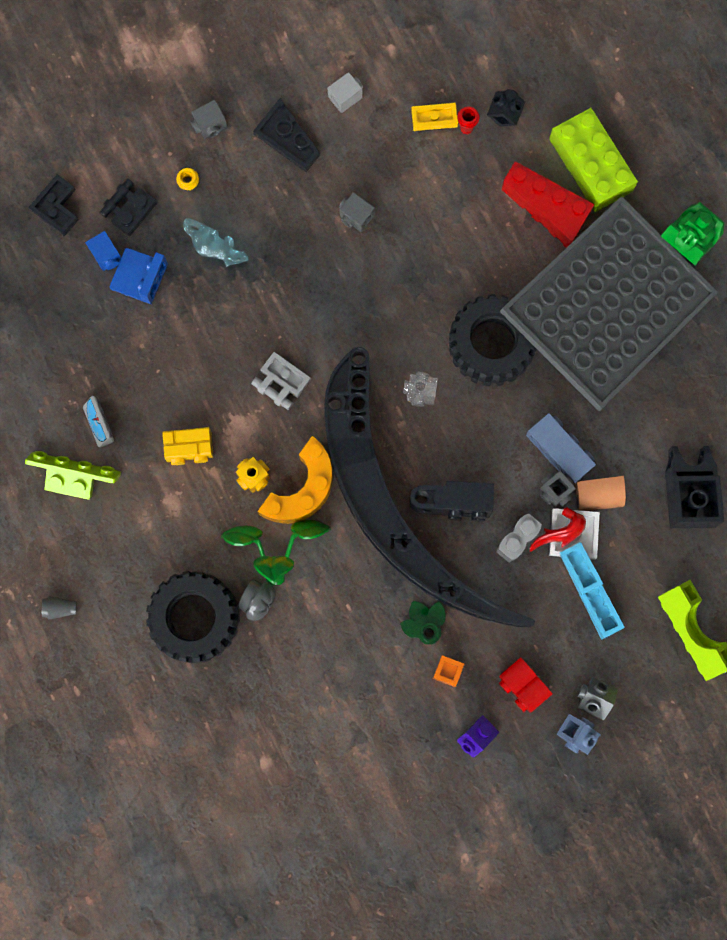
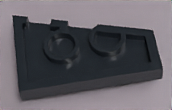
M279 98L253 130V134L305 172L310 169L320 156L315 145L298 125L292 113L290 114L281 98Z

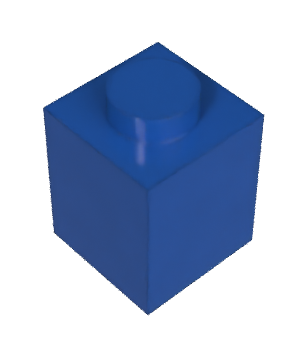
M105 231L85 242L103 271L106 269L111 270L118 266L121 257Z

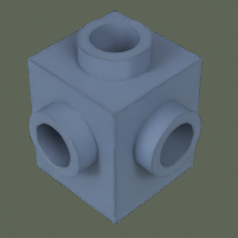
M570 714L557 733L559 737L567 742L565 747L576 754L580 750L587 755L595 746L600 736L593 729L594 724L584 717L579 720Z

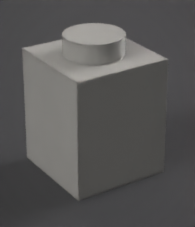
M348 72L328 87V98L343 113L362 99L363 85L357 77L353 78Z

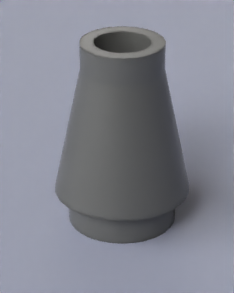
M48 596V599H42V618L50 620L76 615V601Z

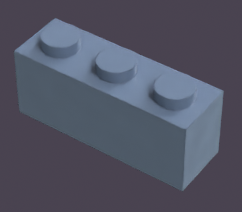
M548 413L527 432L526 436L558 472L561 471L563 474H567L575 485L576 482L595 467L596 464L593 462L595 459L589 451H583L580 448L578 439L572 433L568 434L562 428L563 423L558 417H552Z

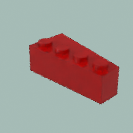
M516 161L503 182L502 190L522 209L525 208L534 220L547 228L554 238H558L565 248L577 238L594 207V204Z

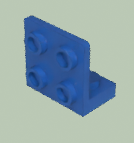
M126 248L109 287L115 292L152 304L168 262L164 255L157 252L154 257Z

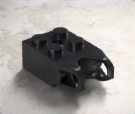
M672 446L669 449L668 464L665 470L670 528H716L724 522L720 476H718L717 464L709 446H703L700 449L696 466L687 464L683 460L678 446Z
M446 481L445 486L421 485L411 490L410 508L420 514L448 516L449 520H462V517H471V521L484 522L485 518H490L493 513L494 484ZM420 495L425 496L427 502L421 504L415 498Z

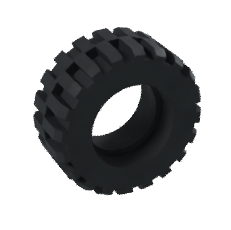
M489 294L486 299H483V296L476 297L475 302H467L463 310L458 311L455 320L452 322L449 334V353L453 357L452 362L455 367L461 369L460 373L464 377L470 376L471 381L476 384L478 381L484 382L483 386H491V383L501 386L506 381L512 382L516 380L518 375H522L526 371L536 352V348L500 312L509 302L508 296L502 295L501 299L496 298V294ZM489 322L503 325L513 335V350L508 356L500 359H490L480 355L471 343L474 329L481 324Z
M185 571L180 575L174 574L170 576V580L167 582L163 581L158 586V591L156 593L153 592L150 597L152 599L151 604L147 605L148 619H146V625L150 629L149 635L151 639L155 641L156 647L160 651L182 662L210 661L211 658L218 657L223 653L224 649L229 648L233 637L236 636L238 631L237 625L240 623V615H238V604L234 599V595L223 582L204 572ZM190 595H199L206 598L215 610L213 628L206 636L196 640L181 637L174 630L171 621L175 605L182 598Z

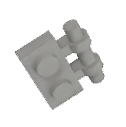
M273 352L261 368V372L267 377L264 381L255 377L251 384L258 389L259 393L262 395L266 394L272 398L277 406H283L289 410L293 402L287 399L288 395L291 393L298 398L311 381V378ZM273 382L283 387L280 393L270 387Z

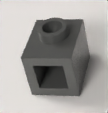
M215 100L191 112L193 117L191 125L196 134L201 133L204 139L215 137L221 130L227 128L225 117Z
M352 193L349 198L345 197L339 206L341 221L349 228L353 226L361 233L375 216V207L355 193Z

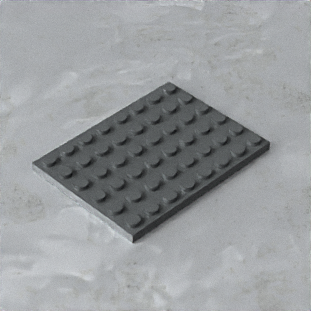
M621 196L513 297L500 312L600 411L718 292Z

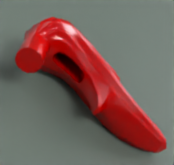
M566 507L562 515L570 519L571 522L557 530L544 528L545 534L533 541L530 546V552L541 545L557 541L562 542V548L582 534L586 527L585 517Z

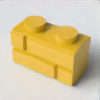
M209 427L163 432L164 457L167 462H171V465H183L185 460H194V463L208 462V458H213L212 433Z

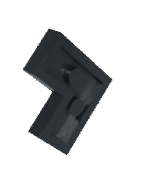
M58 174L55 175L28 207L31 212L64 237L79 220L77 216L63 207L64 203L76 189Z

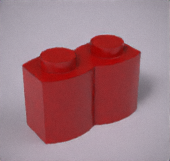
M521 657L499 676L501 679L499 685L507 694L512 692L517 699L514 702L523 712L526 710L529 713L533 712L552 695V692Z

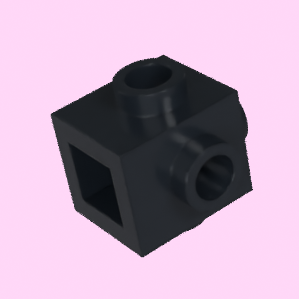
M514 90L497 91L492 99L487 116L500 127L517 126L525 101Z

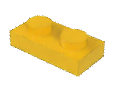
M456 103L411 107L413 131L458 127Z

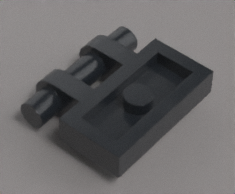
M127 178L123 184L117 186L116 192L111 199H107L103 203L104 207L99 213L104 218H107L112 212L115 215L111 220L112 224L130 237L158 202L140 187L134 194L129 190L134 183ZM125 197L128 201L120 209L117 207V204Z

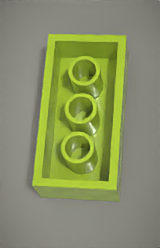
M592 108L552 128L549 140L585 198L594 204V212L617 201L621 196L624 197L634 191L638 183L637 179Z

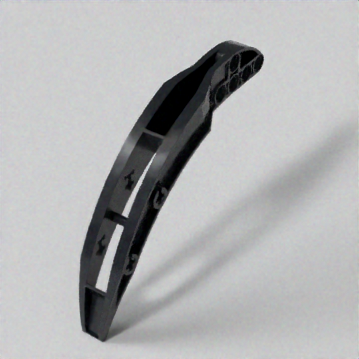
M363 347L353 348L342 358L331 374L325 392L324 414L327 442L334 473L345 502L363 534L397 572L437 601L482 620L516 627H532L535 625L534 619L492 602L452 575L428 552L406 524L387 489L373 446L369 413V353ZM360 355L366 360L362 364H356L353 362V358ZM356 378H362L365 384L361 387H356L352 382ZM333 400H338L342 403V406L339 409H332L329 407V404ZM357 400H361L365 403V406L357 410L353 408L352 404ZM355 423H362L365 429L357 433L352 430V426ZM391 538H395L394 549H391ZM402 540H406L407 548H402ZM439 585H442L440 591H447L452 586L453 590L457 592L454 596H450V592H442L440 594Z

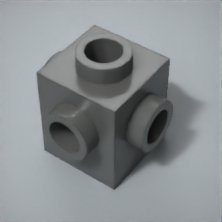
M561 471L556 475L550 473L541 481L543 485L539 489L542 492L540 496L547 505L552 504L556 507L560 503L561 506H564L573 498L571 493L576 488L567 474H563ZM552 488H558L560 491L559 495H556Z
M592 677L587 685L583 684L579 690L577 697L581 699L578 708L605 720L614 706L618 689Z

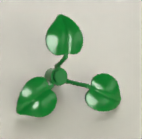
M302 520L293 523L290 528L294 533L291 535L285 556L277 557L265 556L261 541L258 539L263 535V532L254 526L233 527L225 531L221 538L223 537L224 541L235 546L256 543L261 557L254 560V568L266 578V582H270L272 585H280L285 582V574L294 567V561L289 556L295 538L299 536L301 539H313L329 532L331 527L315 520Z

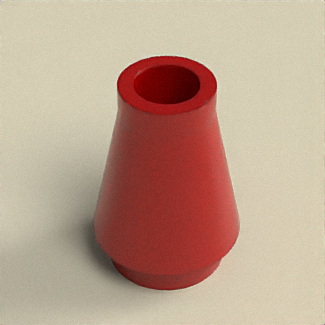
M473 107L462 108L457 115L460 130L464 134H470L480 119L478 111Z

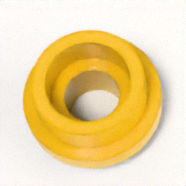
M184 168L179 171L176 180L181 189L192 190L198 185L199 176L195 170ZM187 177L192 178L191 182H184Z

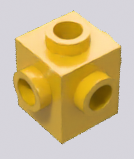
M254 457L250 460L246 458L237 466L236 474L239 478L236 481L244 490L249 489L252 493L256 490L259 492L269 483L270 477L267 471L270 469L261 459L257 462ZM253 469L256 470L255 476H248V473Z

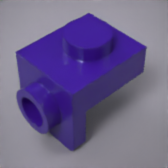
M482 715L457 742L467 754L474 758L500 732Z

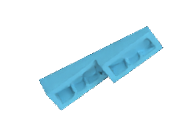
M580 542L560 552L559 554L601 640L624 629L625 627L604 590L603 582L582 543Z

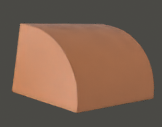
M624 476L578 481L574 485L576 488L575 496L578 511H594L625 506Z

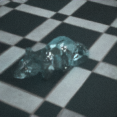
M186 218L183 222L184 230L192 237L193 246L200 255L223 260L225 266L249 260L244 252L232 248L234 239L226 236L223 240L218 236V231L195 220ZM191 226L197 227L199 230H194Z

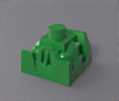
M699 202L690 205L664 231L661 237L696 265L719 241L724 232L725 222Z

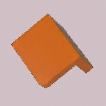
M442 655L433 679L456 687L464 663Z

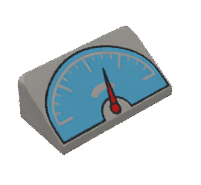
M92 396L84 404L83 410L98 447H103L113 443L114 437L99 400Z

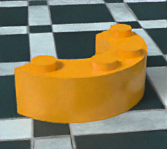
M312 436L299 453L300 460L308 469V479L305 486L298 493L291 496H279L271 492L258 510L260 516L276 523H295L311 517L325 504L332 488V467L325 448L315 437Z

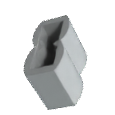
M530 514L524 515L516 523L512 532L503 538L497 548V553L508 563L513 562L522 554L526 544L530 543L538 535L542 524Z

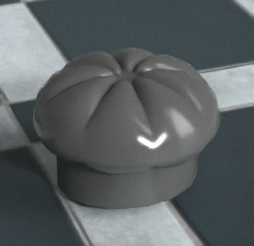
M254 579L250 581L238 605V609L246 612L248 620L258 621L269 612V608L273 605L275 599L273 585L270 582L261 584Z

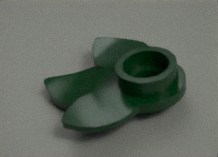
M413 601L409 609L410 619L400 623L403 632L410 638H419L424 644H435L441 637L440 627L446 620L443 605L437 602L428 609L422 603ZM432 629L434 635L432 637H427L425 635V630Z

